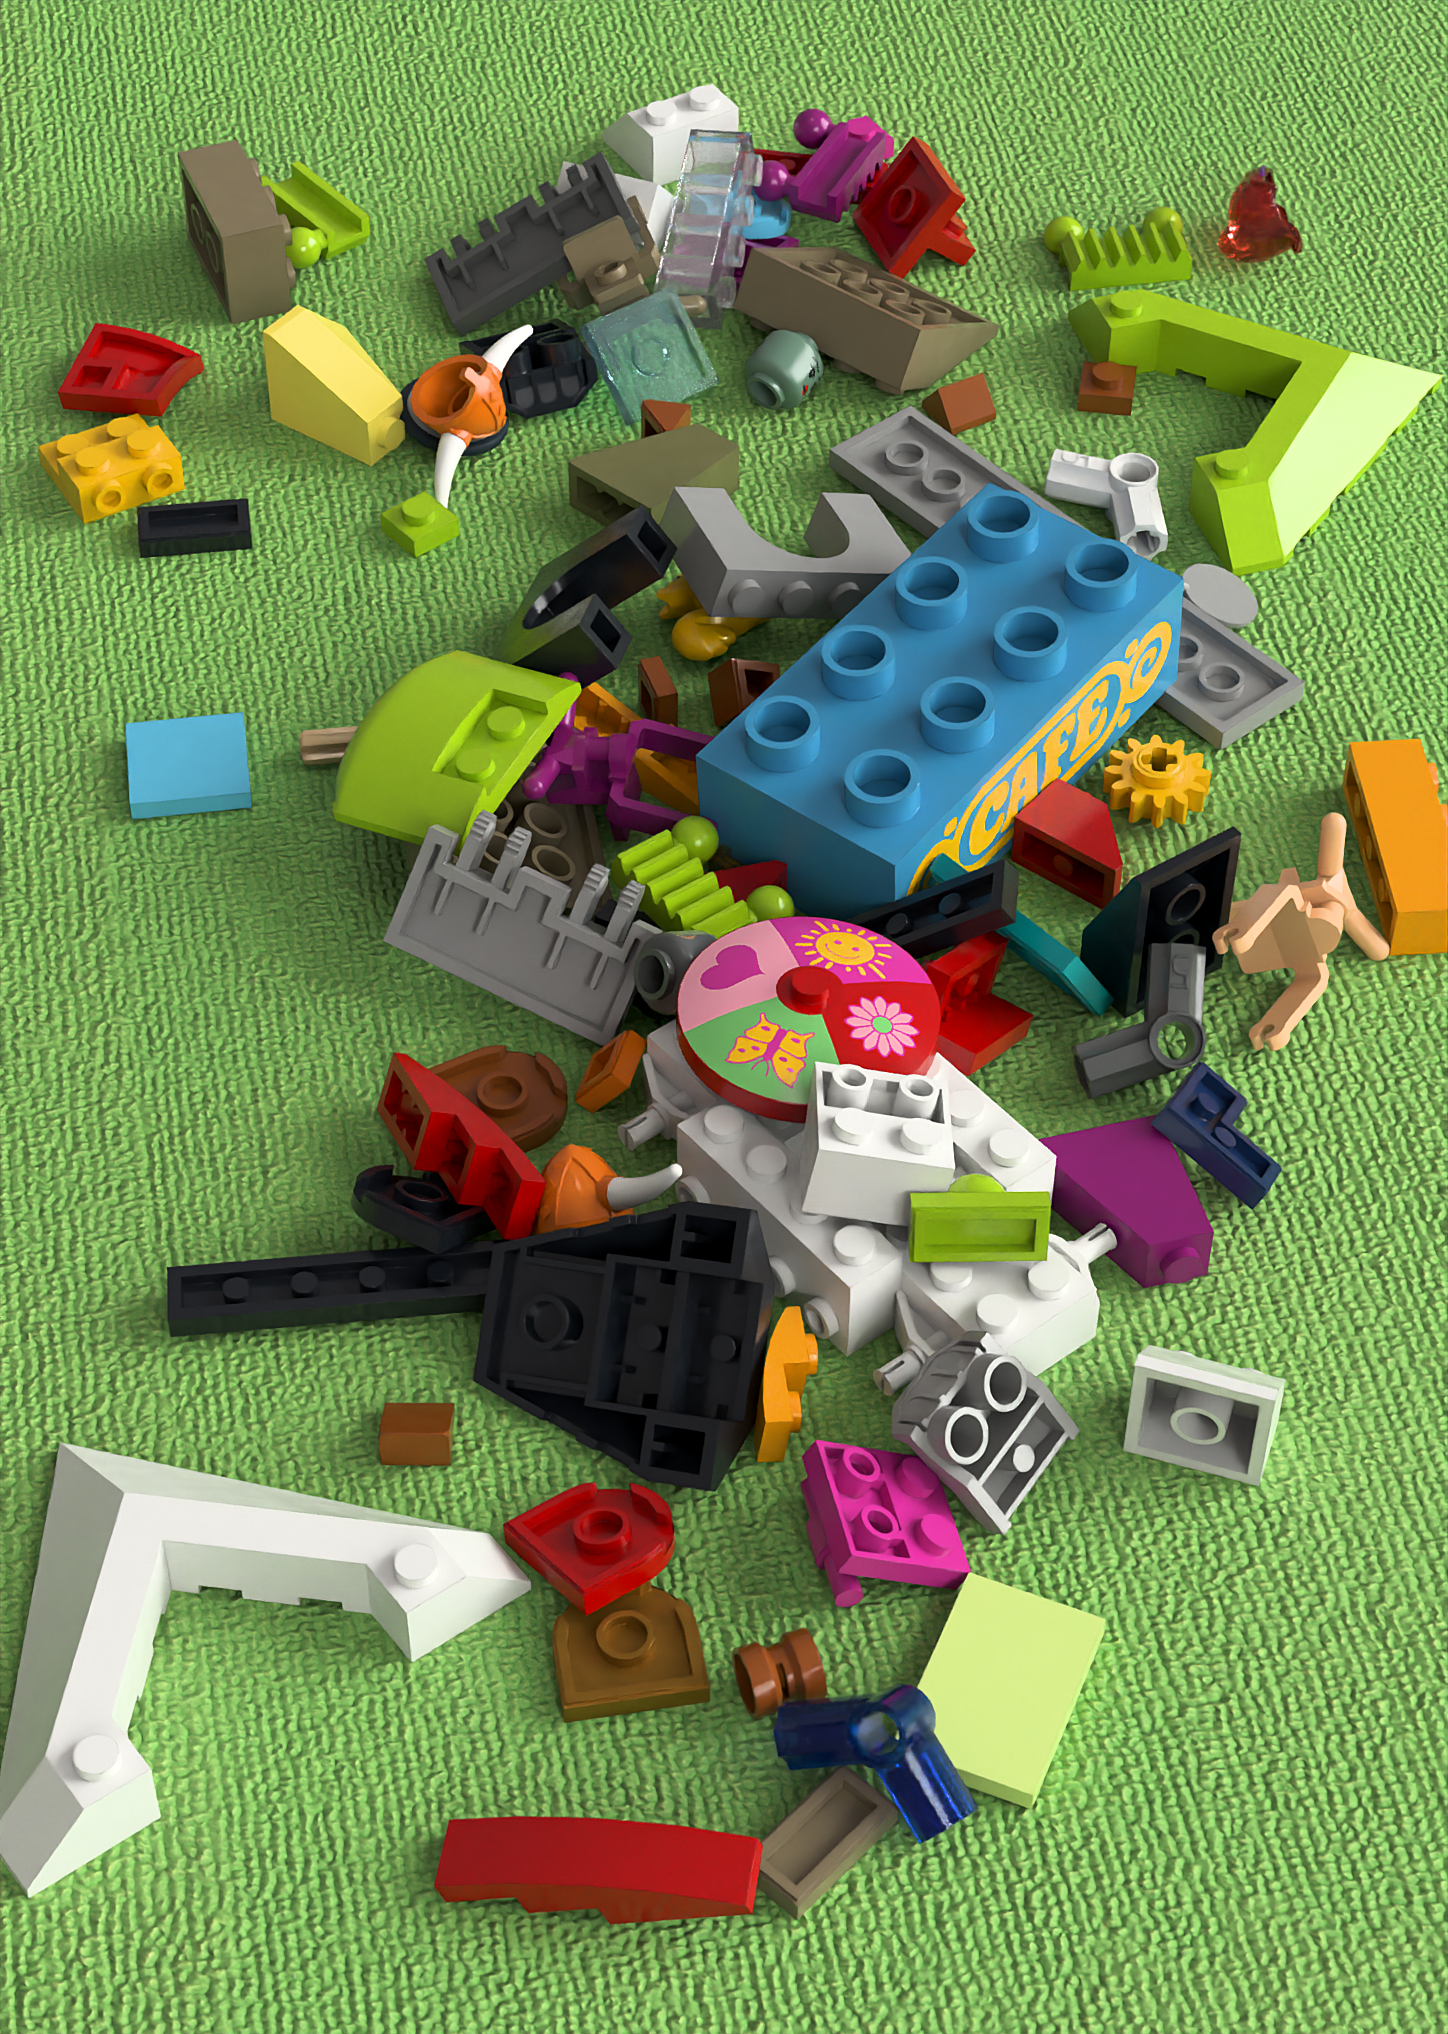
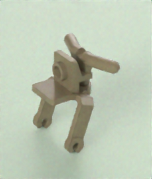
M636 195L627 198V201L641 228L638 230V233L645 246L641 251L637 252L621 216H614L562 242L563 250L578 280L570 283L566 274L557 279V283L568 306L580 310L595 303L604 320L583 342L584 347L595 360L617 338L642 325L659 319L700 316L706 310V301L699 295L651 298L643 280L660 272L664 262L647 227L648 221Z

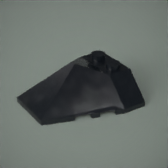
M685 1201L648 1213L622 1215L609 1218V1221L581 1228L569 1227L494 1244L473 1381L536 1418L549 1421L577 1437L576 1440L592 1450L601 1451L629 1467V1471L646 1481L716 1492L755 1425L775 1283L757 1210Z

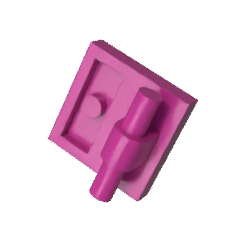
M815 1440L802 1456L808 1477L801 1482L800 1488L810 1517L805 1525L816 1565L820 1569L826 1570L837 1606L850 1607L862 1600L863 1593L858 1576L957 1590L966 1580L968 1573H972L941 1480L919 1456L822 1440Z

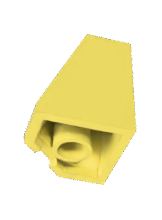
M297 305L262 331L271 419L369 466L374 465L405 440V423L399 419L403 412L402 395L345 326Z

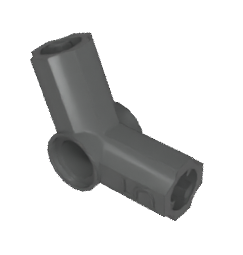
M1151 943L1148 945L1144 1022L1071 1047L1073 1064L1079 1082L1084 1088L1088 1099H1093L1172 1071L1187 1068L1200 1059L1206 1046L1205 1030L1202 1027L1206 947L1178 943ZM1164 1025L1175 1026L1185 1037L1186 1046L1184 1053L1177 1060L1165 1056L1158 1047L1157 1038L1159 1031Z

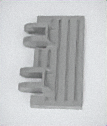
M485 810L480 812L473 822L457 863L450 860L461 835L439 824L430 826L383 941L602 1046H605L617 1037L638 991L633 973L635 961L645 942L655 934L663 932V930L641 920L632 923L644 895L645 886L631 880L623 888L610 923L605 928L592 922L591 918L608 884L610 869L597 863L593 865L568 917L563 912L574 888L530 867L524 866L520 868L526 851L529 848L532 832L519 826L517 829L515 828V831L508 837L505 843L504 852L493 875L478 867L494 834L497 821L496 815Z

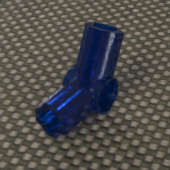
M896 1684L877 1693L789 1701L778 1707L777 1724L773 1731L778 1757L785 1760L789 1770L863 1764L869 1768L876 1769L919 1844L928 1841L979 1809L934 1733L936 1713L931 1701L923 1691L907 1684ZM882 1712L890 1716L896 1723L899 1731V1740L890 1736L885 1730L882 1722Z

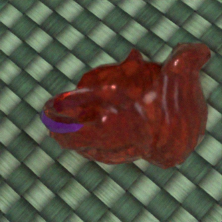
M1264 165L1246 172L1243 180L1234 189L1230 198L1228 224L1220 233L1218 240L1219 249L1225 256L1246 264L1270 261L1288 250H1292L1295 254L1302 253L1303 240L1298 229L1289 222L1285 208L1275 202L1277 186L1275 185L1274 171Z

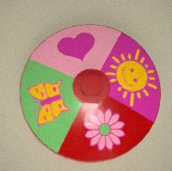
M799 916L768 919L740 927L723 935L701 951L686 970L679 986L676 1033L681 1052L687 1064L695 1075L718 1096L735 1106L763 1117L806 1124L815 1061L835 1065L851 1064L863 1069L901 1075L916 1074L926 1076L937 1052L941 1025V1008L937 992L928 974L899 945L874 931L852 923L821 917Z

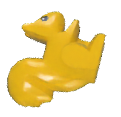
M683 574L674 578L666 587L656 593L658 599L667 602L660 610L659 617L661 619L680 618L674 624L670 636L674 648L681 656L693 661H707L726 653L728 647L735 643L738 636L771 619L709 617Z

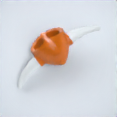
M524 325L506 334L495 342L482 356L472 354L458 355L436 363L423 372L413 386L410 397L413 413L429 428L440 433L434 471L435 499L446 508L448 507L452 478L464 450L468 448L471 441L493 436L505 425L507 419L505 416L506 407L499 382L502 378V371L513 352L524 340L532 335L533 328L530 325Z
M568 1144L548 1161L541 1173L547 1183L531 1232L533 1235H538L569 1227L581 1228L607 1222L609 1218L627 1214L635 1215L634 1207L653 1200L667 1190L682 1175V1168L678 1164H672L648 1176L625 1178L618 1176L601 1156L593 1152L591 1148Z

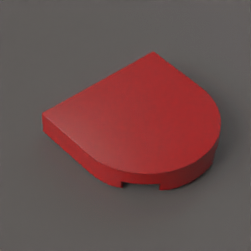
M596 1482L581 1484L552 1497L503 1524L505 1543L585 1616L658 1575L673 1556L676 1540L672 1513L665 1500L654 1491L629 1483L630 1490H597Z

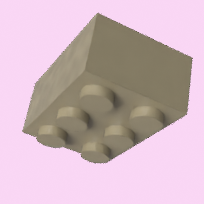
M238 140L178 152L188 240L231 324L289 312L291 310L290 289L296 288L297 285L295 271L290 258H286L285 246L292 245L291 228L286 215L277 214L276 202L271 187L269 185L262 186L260 170L254 157L247 158Z

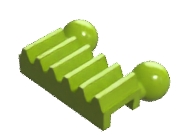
M299 160L291 164L292 177L275 184L265 175L261 177L262 186L269 185L273 191L277 214H285L289 221L292 245L285 246L286 258H290L294 268H308L317 262L320 254L322 259L326 261L367 242L370 235L369 215Z
M1157 207L1152 209L1143 220V234H1138L1134 224L1128 225L1123 236H1118L1114 226H1110L1103 238L1097 237L1094 228H1089L1084 237L1083 228L1080 223L1068 216L1054 218L1047 224L1044 230L1043 240L1047 250L1059 255L1060 266H1067L1068 286L1070 291L1191 279L1193 260L1182 236L1183 222L1180 215L1172 208Z
M701 816L682 818L674 825L671 832L666 829L616 855L615 860L611 861L612 882L619 889L623 890L631 880L645 886L639 908L664 932L701 930L719 939L735 929L768 919L794 917L795 912L792 898L784 889L778 886H761L748 896L746 902L742 899L735 903L732 890L728 885L719 889L717 877L713 871L704 875L702 864L710 860L716 853L719 845V836L715 826L708 819Z

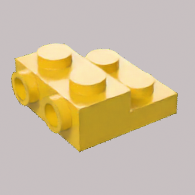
M138 413L116 418L109 423L77 434L65 435L59 440L38 446L40 464L84 524L185 490L181 454L158 425L149 428Z

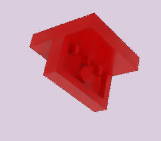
M912 136L851 216L888 272L904 279L927 248L962 266L976 252V249L964 233L967 230L966 224L955 214L966 201V198L929 145Z
M995 931L956 944L950 952L935 961L926 959L920 963L935 987L941 1008V1025L937 1052L958 1071L967 1076H970L1025 1038L1034 1016L991 993L1009 940Z

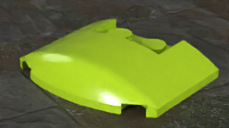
M459 650L438 656L418 665L400 677L381 695L367 712L352 736L341 760L335 780L336 801L333 802L335 820L421 846L429 827L439 824L461 835L453 855L459 857L477 816L482 810L491 814L495 812L581 694L580 683Z

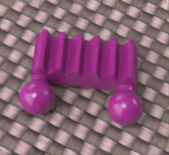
M816 108L806 109L796 117L793 124V134L801 146L807 149L818 150L796 177L790 176L788 169L778 161L768 160L758 164L751 174V188L754 194L761 200L774 202L787 196L793 211L839 223L842 211L848 212L850 201L855 202L857 200L859 190L864 191L867 180L872 181L874 178L875 169L880 170L882 168L886 134L876 132L869 142L848 137V123L840 121L836 125L832 123L830 117L824 111Z

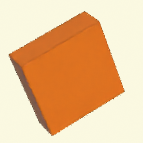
M629 1029L628 1031H623L592 1054L575 1095L577 1097L575 1102L593 1114L628 1089L647 1041L632 1029Z

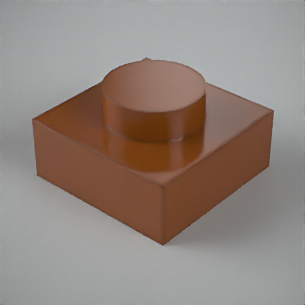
M1084 361L1077 411L1131 416L1137 366L1119 365L1115 362L1096 363Z

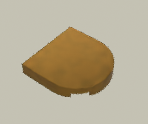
M651 1580L587 1616L571 1603L562 1615L557 1617L553 1627L552 1645L564 1723L710 1702V1686L696 1618L689 1605L682 1598L676 1599L668 1592L652 1586Z

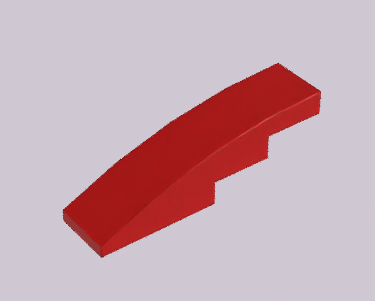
M393 1052L376 1110L413 1170L438 1172L456 1202L463 1205L482 1206L503 1239L516 1240L529 1237L547 1183L524 1152L484 1112L450 1084L408 1055Z
M513 1816L449 1819L434 1887L446 1903L516 1897L527 1913L598 1908L609 1924L750 1915L753 1913L763 1845L756 1837L680 1825L605 1818Z

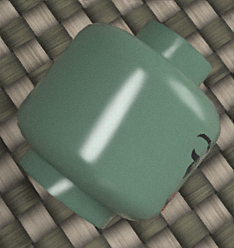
M775 330L771 332L745 362L746 388L751 397L758 404L770 410H777L778 408L794 409L823 376V363L818 354L819 349L816 343L808 335L801 332L795 333L789 330Z

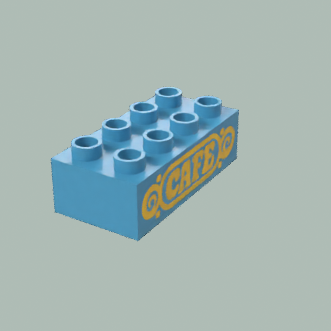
M989 482L696 755L700 816L708 817L718 824L719 845L716 853L710 860L725 869L774 860L788 864L787 893L793 900L794 908L810 917H821L844 921L937 885L938 883L930 875L932 872L929 868L942 853L946 854L968 872L999 861L1012 848L1015 816L1056 778L1073 786L1164 694L1165 690L1177 681L1184 578L1135 554L1130 547L1120 541L1102 538L1037 506L1032 499L1022 493L1004 490Z

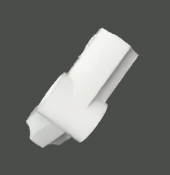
M1059 449L1055 450L1046 478L1045 495L1050 498L1105 509L1107 518L1113 522L1116 540L1126 544L1135 554L1149 561L1167 548L1168 533L1157 489L1159 467L1156 461L1140 453L1121 454L1111 461Z

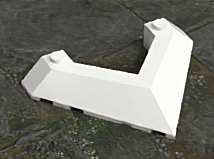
M60 1442L0 1770V1859L27 1897L30 1898L161 1817L151 1768L130 1742L127 1731L136 1700L140 1701L154 1653L153 1639L160 1615L165 1614L171 1590L200 1594L201 1587L208 1586L242 1590L243 1599L300 1605L301 1598L342 1602L343 1611L372 1614L407 1658L414 1662L530 1591L531 1581L489 1533Z

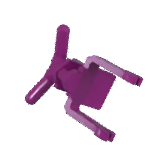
M563 672L558 675L560 678L579 682L577 676L571 672ZM576 699L546 740L548 746L541 750L538 762L522 784V792L530 800L541 799L546 793L547 800L551 804L607 805L605 816L609 820L614 841H628L631 830L655 836L666 829L671 832L679 820L693 815L639 801L642 786L634 761L636 751L644 748L696 762V755L716 736H709L660 722L641 719L631 722L628 733H614L610 737H599L596 727H584L583 731L573 728ZM701 816L708 819L717 830L718 824L714 820L705 816Z

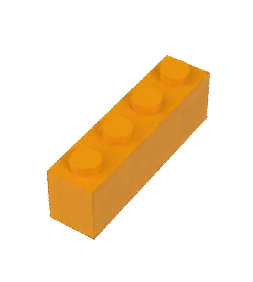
M1420 739L1349 742L1342 782L1344 796L1382 932L1390 947L1389 956L1448 953V805L1440 804L1437 796L1439 785L1437 767L1434 762L1427 763Z

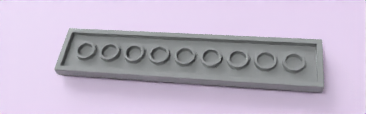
M911 405L836 445L829 452L830 468L866 494H870L873 499L928 539L989 482L1004 490L1022 493L1032 499L1037 506L1086 529ZM1183 597L1177 681L1170 685L1155 703L1216 748L1222 750L1302 700L1305 682Z

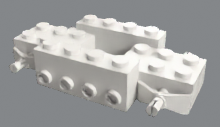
M676 1019L647 1035V1053L642 1056L643 1093L647 1104V1111L629 1122L618 1126L617 1131L620 1140L625 1146L628 1144V1149L632 1151L659 1133L667 1140L672 1137L677 1141V1164L682 1168V1175L677 1179L675 1191L680 1202L694 1201L757 1210L775 1283L774 1295L780 1298L785 1297L793 1306H800L806 1323L819 1338H828L848 1357L894 1327L903 1354L873 1372L875 1384L880 1391L884 1388L886 1396L893 1395L895 1391L912 1381L933 1353L969 1330L988 1332L999 1346L1009 1355L1017 1358L1023 1367L1035 1376L1096 1336L1100 1301L1088 1267L1089 1263L1107 1251L1114 1249L1117 1245L1113 1231L1110 1228L1106 1231L1107 1225L1099 1223L1095 1228L1077 1240H1070L1068 1242L1062 1237L1049 1233L1047 1261L909 1263L907 1248L908 1227L801 1211L800 1161L805 1124L779 1121L751 1113L731 1104L708 1088L695 1075L681 1052L677 1040ZM936 1052L933 1064L925 1077L948 1082L955 1171L951 1184L961 1176L978 1173L993 1177L1003 1186L1006 1192L1049 1191L1050 1203L1052 1204L1057 1156Z

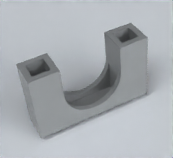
M674 486L659 525L678 548L673 560L709 617L843 619L912 555L870 494L821 492L803 537L816 558L790 553L760 537L747 524L724 488Z

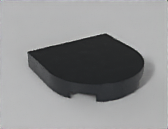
M378 1165L362 1171L356 1178L351 1206L359 1217L385 1232L435 1254L444 1252L497 1229L482 1206L458 1204L438 1172L424 1171L421 1179L392 1175L395 1165Z

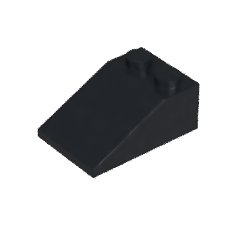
M1234 826L1133 877L1083 929L1080 960L1114 998L1111 1006L1125 1019L1145 1008L1149 944L1178 943L1206 947L1205 976L1222 968L1224 954L1217 953L1212 936L1217 929L1229 923L1242 835Z

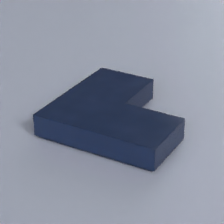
M1198 1061L1179 1083L1151 1124L1250 1209H1253L1270 1190L1282 1171L1281 1166L1233 1126L1248 1104L1247 1099L1204 1062Z

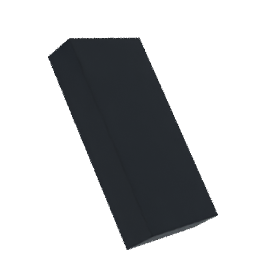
M248 499L137 508L138 542L141 558L253 549Z

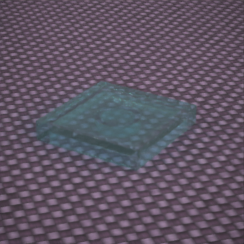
M674 285L591 321L579 329L626 426L641 420V405L644 400L654 399L680 403L720 383Z

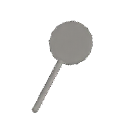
M1197 563L1186 568L1182 575L1184 578V598L1228 628H1242L1252 623L1258 612L1257 600L1251 589L1239 577L1224 568L1212 564Z

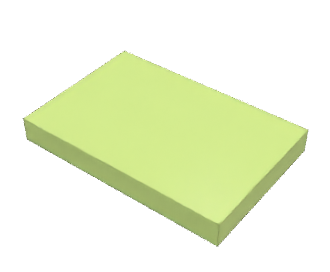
M969 1572L891 1747V1759L1032 1809L1104 1635L1106 1619Z

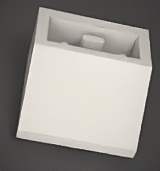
M815 1061L800 1161L801 1211L908 1227L910 1193L948 1192L954 1175L955 1161L948 1082L933 1080L916 1074L901 1075L863 1069L851 1064L835 1065Z

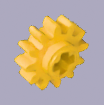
M1153 735L1150 743L1141 745L1140 742L1133 738L1128 739L1127 752L1112 750L1109 757V766L1104 768L1102 791L1110 794L1109 808L1111 810H1119L1128 807V822H1137L1142 817L1151 820L1154 828H1160L1163 820L1170 817L1178 824H1186L1187 809L1191 812L1201 813L1204 809L1205 796L1209 794L1211 771L1202 768L1204 755L1202 753H1191L1185 756V742L1183 740H1178L1170 745L1162 743L1159 735Z

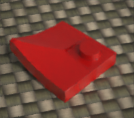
M95 323L63 381L58 395L63 409L131 415L138 413L143 416L162 417L178 391L191 378L202 373L204 365L201 355L170 340L131 328Z

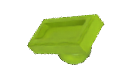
M972 1173L961 1176L950 1184L948 1192L910 1193L907 1246L909 1263L1047 1261L1051 1213L1049 1191L1006 1192L1003 1186L993 1177Z

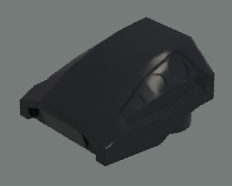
M558 318L531 326L533 328L532 335L517 347L502 371V378L499 384L502 389L505 407L526 419L578 406L598 380L595 358L586 350L574 327ZM511 331L477 340L459 342L460 354L482 356L495 342Z

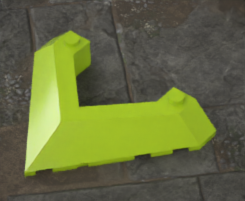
M1143 289L1123 290L1111 295L1091 298L1068 311L1070 325L1096 363L1115 362L1119 365L1137 366L1136 375L1157 371L1175 377L1179 369L1206 377L1205 386L1242 398L1246 397L1247 391H1252L1276 399L1275 404L1246 447L1194 457L1188 510L1226 570L1236 576L1283 567L1293 556L1294 546L1304 535L1309 537L1329 514L1332 502L1339 494L1345 496L1387 446V440L1392 435L1397 436L1416 414L1418 404L1427 393L1432 395L1442 382L1443 375L1344 350Z

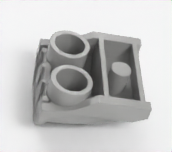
M969 1330L933 1353L894 1403L892 1410L891 1434L893 1437L912 1448L920 1459L939 1476V1479L956 1494L975 1520L991 1533L1005 1535L1012 1524L1008 1519L1066 1440L1073 1441L1080 1431L1045 1383L1026 1370L1017 1358L1009 1355L985 1331Z

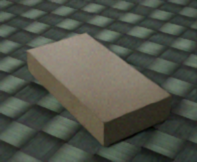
M841 1763L760 1841L763 1845L757 1888L798 1920L898 1821L899 1807L849 1767Z

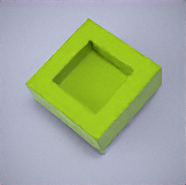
M426 491L380 513L382 531L414 558L459 536V518Z

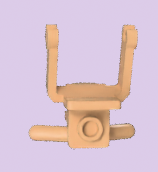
M1328 813L1321 821L1317 862L1318 875L1316 880L1301 882L1296 867L1282 869L1278 884H1262L1250 899L1232 902L1229 923L1217 929L1212 936L1218 954L1226 953L1228 946H1231L1233 954L1237 956L1241 970L1245 974L1282 968H1293L1295 972L1293 982L1263 1018L1249 1030L1248 1035L1254 1050H1261L1264 1047L1265 1041L1270 1051H1277L1289 1042V1033L1327 988L1329 971L1325 963L1328 953L1337 947L1343 930L1369 959L1382 961L1389 954L1390 947L1388 942L1357 908L1342 867L1346 820L1339 813Z

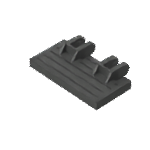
M602 152L582 163L589 176L587 179H585L576 164L566 169L567 179L572 188L561 195L549 181L538 186L545 202L541 207L530 194L494 216L500 232L496 230L488 217L479 222V232L484 241L472 248L468 240L464 239L461 234L451 239V244L457 258L451 260L446 251L441 248L424 259L450 321L461 337L572 271L573 269L562 247L564 240L614 216L622 217L630 235L641 229L610 164Z

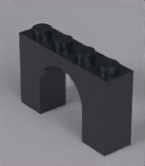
M643 505L639 506L540 568L490 659L556 677L563 672H571L577 676L581 689L586 688L618 668L632 640V636L610 610L663 578L678 548Z

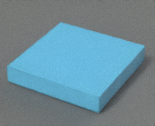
M243 712L125 723L129 799L132 819L252 808Z

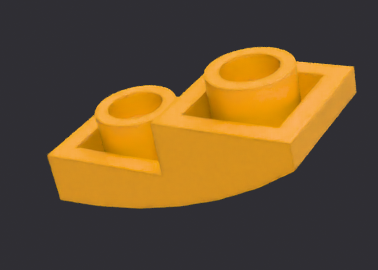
M800 1306L785 1308L776 1324L769 1343L761 1378L754 1425L756 1463L784 1461L790 1433H799L800 1403L807 1375H815L817 1372L818 1348L814 1333H805Z

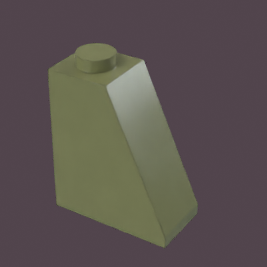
M696 423L577 456L568 462L570 506L607 527L643 505L657 524L660 525L674 486L724 488L729 496L739 489V445Z

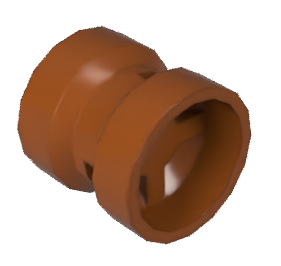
M804 1627L783 1633L778 1643L764 1647L756 1642L736 1647L732 1651L737 1685L744 1705L754 1720L776 1714L781 1704L795 1700L802 1705H807L823 1700L827 1696L823 1664L813 1637Z

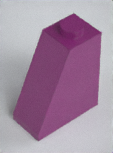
M1156 1115L1037 1139L1057 1156L1051 1209L1082 1235L1095 1228L1099 1223L1107 1225L1106 1231L1109 1228L1113 1231L1117 1245L1114 1249L1104 1254L1143 1288L1166 1283H1184L1194 1277L1207 1275L1214 1231L1171 1140L1151 1124Z

